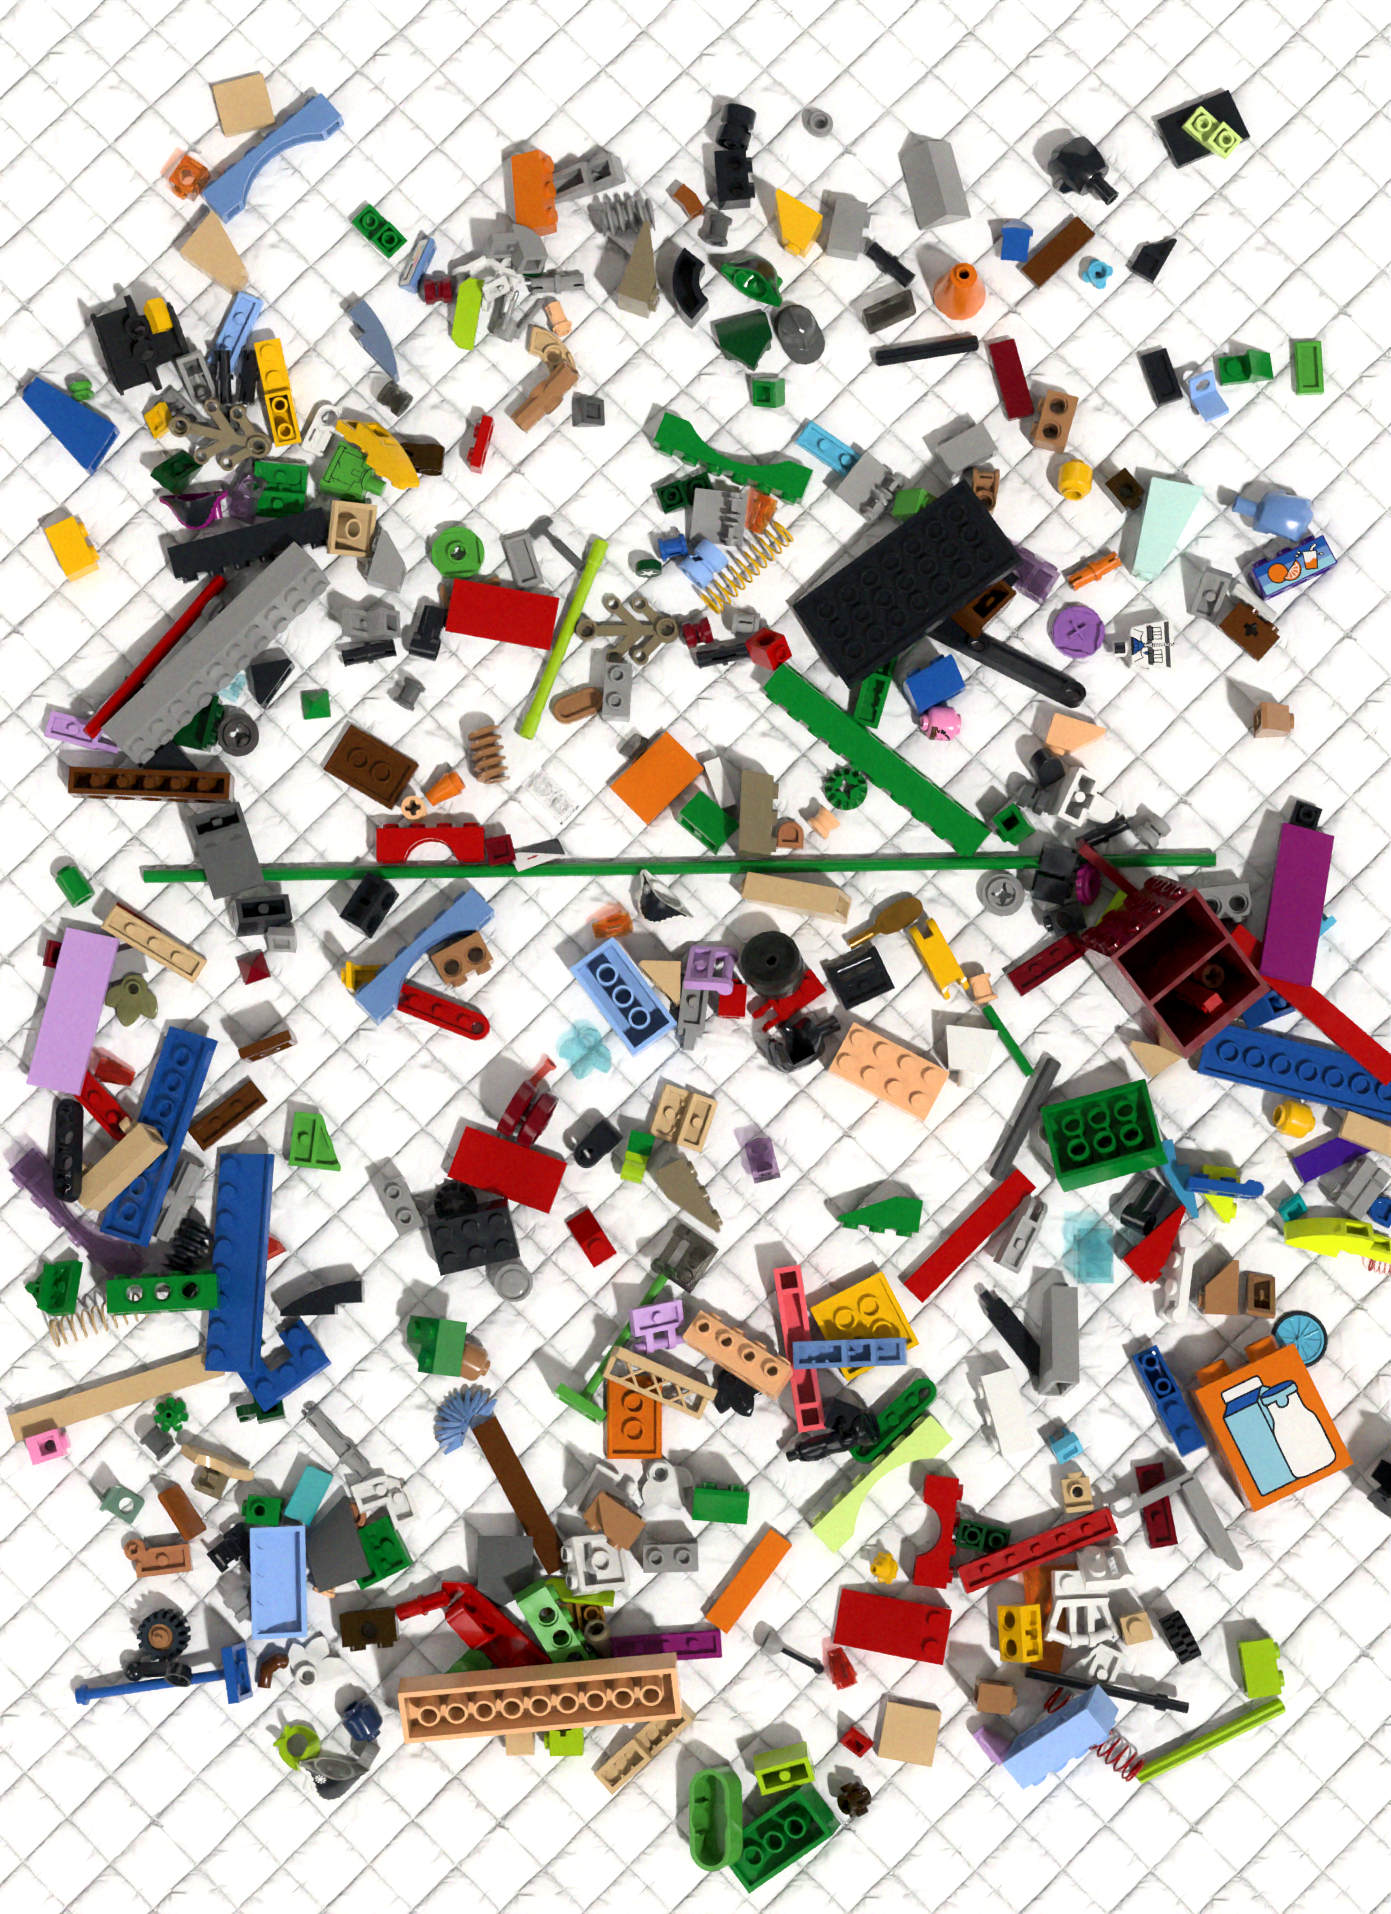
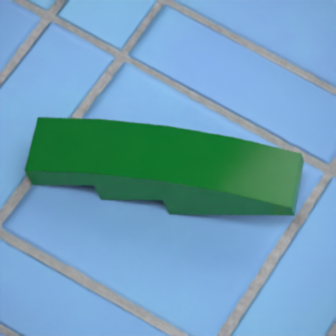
M898 656L863 681L853 717L864 726L878 729Z

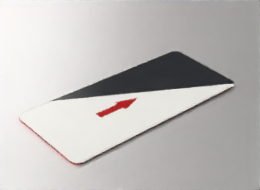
M554 839L515 853L517 861L513 863L516 870L520 872L564 856L565 852L559 840Z

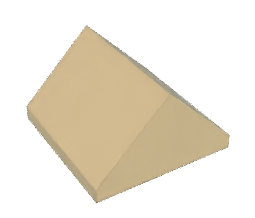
M332 500L327 553L372 558L378 505Z
M642 960L638 964L640 971L678 1008L681 999V961Z

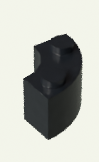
M684 247L676 260L673 270V297L679 315L693 329L709 310V300L702 293L700 282L705 275V263Z

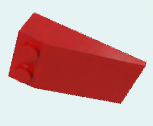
M842 1588L833 1643L943 1665L952 1609L945 1606Z

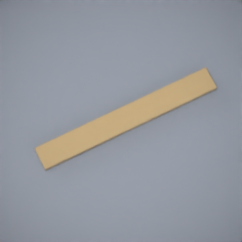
M205 1352L9 1415L8 1418L15 1442L53 1429L62 1428L224 1376L225 1372L205 1371Z

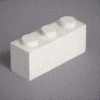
M1013 1368L979 1376L980 1382L976 1383L980 1399L985 1398L988 1408L983 1411L987 1425H993L995 1435L991 1436L995 1452L1000 1451L1001 1456H1007L1035 1448Z

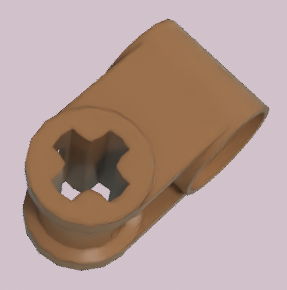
M973 467L971 488L981 501H985L990 505V508L987 510L992 516L996 506L1000 469L985 471Z

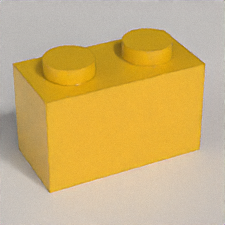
M71 516L44 529L66 577L71 582L100 569L97 563L100 556L95 546H89L85 538L89 536V533L83 521L78 523L74 516Z

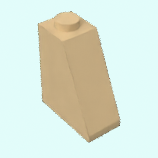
M211 210L179 252L183 260L233 296L236 291H241L246 286L249 275L216 213Z

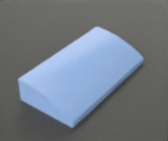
M305 1525L250 1528L252 1640L307 1637Z

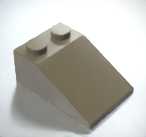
M644 220L619 286L617 297L619 309L648 319L651 311L656 312L660 301V297H658L660 289L657 288L650 224L649 221Z

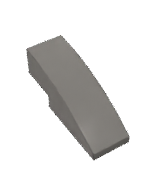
M610 153L589 163L582 161L554 173L553 184L556 188L555 204L586 197L626 183L620 157Z

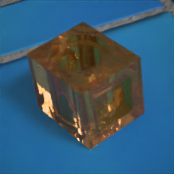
M185 154L168 181L174 195L182 200L188 198L194 202L211 178L207 167ZM186 177H194L191 184H182Z

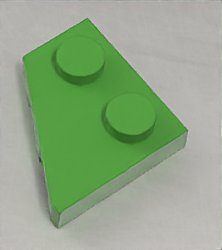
M295 1111L288 1166L340 1172L341 1166L335 1154L323 1115Z

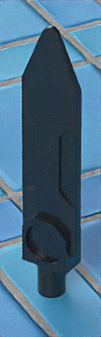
M988 1289L985 1290L979 1297L987 1306L983 1309L987 1318L1029 1372L1039 1377V1344L1001 1297L995 1299Z

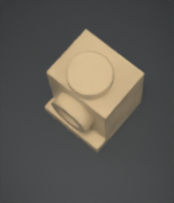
M1082 1471L1066 1473V1478L1060 1479L1064 1512L1073 1513L1094 1510L1089 1476H1083ZM1075 1487L1082 1489L1080 1497L1073 1496L1072 1491Z

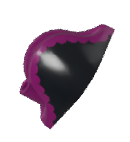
M229 490L160 496L159 500L174 512L178 521L183 526L198 530L208 526L214 519L223 518L220 502L229 495Z

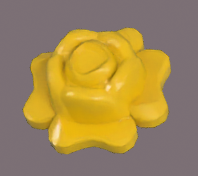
M879 1552L878 1557L873 1559L874 1564L870 1566V1572L877 1576L879 1583L885 1582L888 1585L892 1583V1579L897 1577L898 1564L891 1553Z

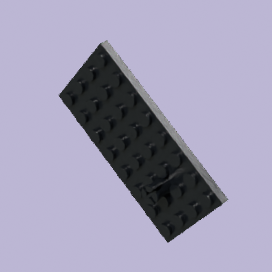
M964 478L793 604L792 607L847 688L851 690L1025 562Z

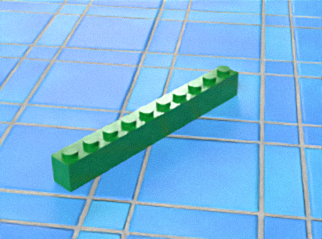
M787 662L780 665L763 687L767 692L766 697L776 705L781 703L788 709L786 713L797 722L802 720L809 726L807 730L818 739L822 736L829 742L828 748L839 756L844 754L849 758L848 764L860 773L862 770L871 776L869 781L879 789L884 787L892 793L889 797L900 806H903V804L908 806L912 810L910 814L921 823L926 821L933 827L931 831L940 839L944 840L947 838L954 844L952 846L953 850L962 857L966 855L972 857L993 832L983 821Z

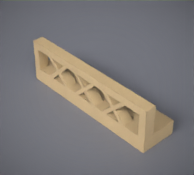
M619 1346L613 1347L601 1375L606 1379L698 1420L701 1419L708 1400L714 1401L718 1391ZM616 1359L625 1362L629 1374L622 1377L610 1374ZM631 1366L636 1367L639 1370L633 1372ZM645 1371L650 1374L653 1385L641 1388L637 1384L635 1375ZM656 1377L662 1379L663 1381L657 1383ZM631 1378L632 1383L625 1381V1379ZM668 1382L674 1385L677 1396L670 1399L663 1398L659 1386ZM655 1388L657 1394H654L649 1390ZM680 1388L687 1390V1392L681 1393ZM692 1393L702 1397L696 1412L687 1408L683 1397ZM679 1399L681 1405H679V1404H677V1403H675V1402H673V1401Z

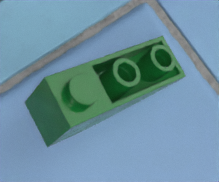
M896 1196L838 1216L837 1222H842V1228L858 1230V1225L869 1226V1232L885 1234V1229L896 1230V1236L912 1238V1233H919L923 1200Z

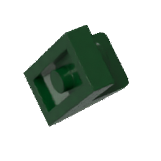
M181 450L156 466L150 476L174 495L182 494L200 472L203 465L196 463L190 454Z

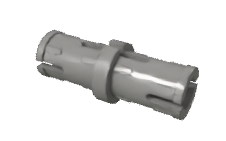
M555 273V276L531 277L532 294L556 292L557 295L561 294L562 291H585L584 273L575 275Z

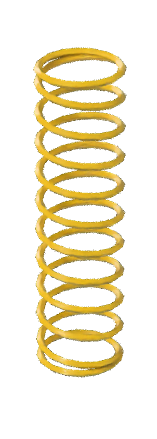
M777 521L772 522L777 531L785 538L787 545L777 540L769 530L765 529V532L777 544L780 552L771 548L758 536L759 541L766 546L773 559L768 558L753 544H750L760 555L765 566L756 562L746 551H743L745 556L756 567L758 574L751 571L736 558V561L745 569L751 581L741 576L729 565L730 570L741 581L743 588L736 585L721 572V575L730 583L736 595L727 591L717 580H714L716 585L724 592L729 602L721 599L707 587L706 589L721 607L719 609L709 597L700 593L701 599L711 610L717 614L723 612L724 608L721 602L731 604L729 595L738 597L736 588L745 590L744 581L753 583L751 574L760 576L758 566L761 568L768 567L765 559L775 561L773 552L782 554L780 545L789 547V542H794L791 534ZM782 529L786 532V534L790 537V539L785 535V533L782 531Z

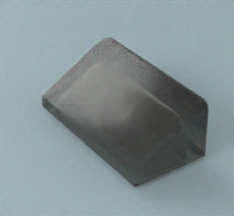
M907 289L863 309L861 319L870 335L916 314L911 290Z

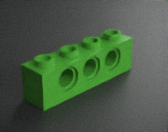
M541 1578L514 1595L518 1607L554 1664L598 1660L594 1651L588 1652L584 1644L588 1642L585 1640L581 1629L575 1630L570 1623L574 1619L566 1606L561 1608L557 1602L560 1596L552 1583L547 1585L545 1580ZM550 1607L553 1609L552 1613L547 1616L539 1614L543 1608ZM558 1630H565L567 1632L562 1638L553 1637L554 1633ZM573 1652L580 1653L579 1658L574 1661L567 1659L568 1655Z

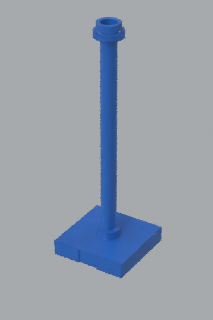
M246 1641L236 1642L221 1648L223 1669L192 1673L191 1685L225 1680L228 1704L240 1703L253 1696ZM164 1678L88 1688L87 1684H83L75 1689V1700L77 1704L89 1705L91 1699L177 1686L167 1683Z

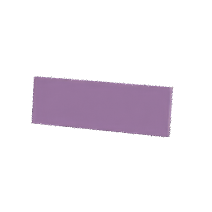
M66 927L26 1084L72 1095H81L120 943L118 938Z

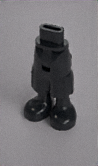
M866 1411L854 1418V1431L852 1433L849 1430L843 1431L842 1427L832 1432L809 1438L805 1442H797L795 1449L786 1452L787 1460L789 1462L798 1459L801 1462L819 1461L831 1454L846 1452L854 1447L873 1445L881 1439L878 1420L873 1411Z

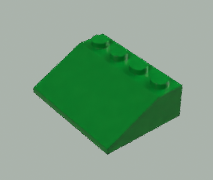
M1145 1079L1040 1108L1056 1177L1063 1192L1169 1163Z

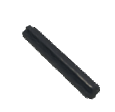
M972 335L880 350L875 352V361L877 366H885L977 351L979 342L977 336Z

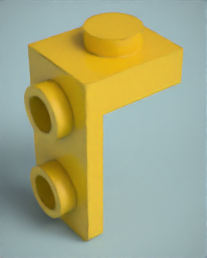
M346 961V968H341V982L351 993H355L363 983L367 982L369 984L376 978L375 973L382 965H355L352 961Z

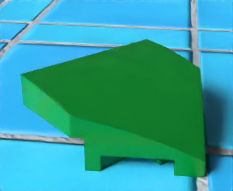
M68 1260L56 1262L54 1265L48 1262L44 1263L43 1271L34 1282L29 1281L25 1286L27 1292L32 1294L36 1300L38 1309L45 1311L51 1316L74 1315L83 1262Z

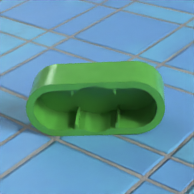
M722 1765L699 1771L694 1775L689 1786L690 1853L696 1865L705 1871H717L733 1865L738 1861L743 1850L742 1785L736 1772Z

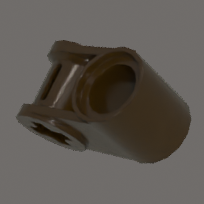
M400 443L406 454H409V459L416 473L428 476H440L443 474L444 446L438 444Z

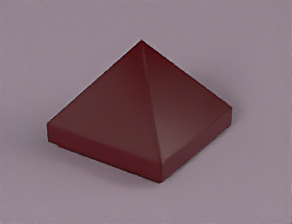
M47 939L42 966L56 969L62 946L61 942Z
M263 951L237 960L245 985L271 977Z

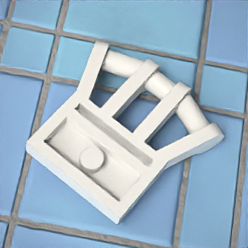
M1079 1569L1051 1570L1052 1608L1043 1631V1640L1048 1642L1054 1640L1067 1645L1069 1649L1077 1648L1078 1645L1094 1648L1096 1644L1109 1638L1115 1639L1120 1636L1119 1628L1114 1622L1108 1607L1109 1597L1107 1589L1086 1591ZM1084 1606V1634H1077L1076 1607ZM1094 1606H1098L1106 1628L1095 1632ZM1063 1607H1066V1633L1056 1630Z

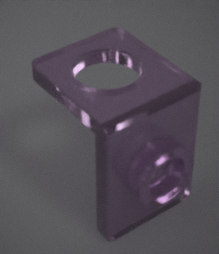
M243 473L232 492L229 516L253 525L256 519L258 500L266 489L268 481L249 473ZM246 482H254L259 488L257 490H248L244 487V484Z

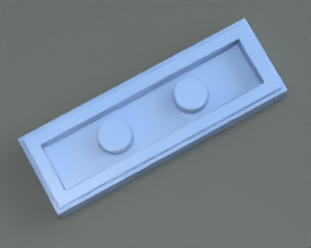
M241 291L238 292L207 360L208 364L214 366V350H230L231 374L233 373L262 310L263 300Z

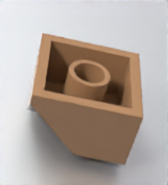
M602 1487L582 1514V1517L586 1519L584 1525L596 1533L602 1530L607 1537L606 1542L618 1551L622 1548L628 1551L647 1524L645 1517Z

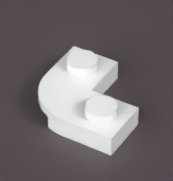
M379 1476L350 1488L359 1514L386 1505L394 1530L421 1521L410 1489L397 1479Z

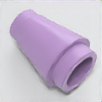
M985 1725L981 1726L973 1735V1738L989 1760L1000 1766L1011 1747V1743Z

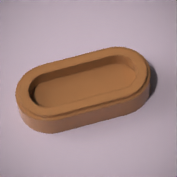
M587 687L558 699L553 706L555 719L563 725H570L599 713L602 710L603 693L595 687Z

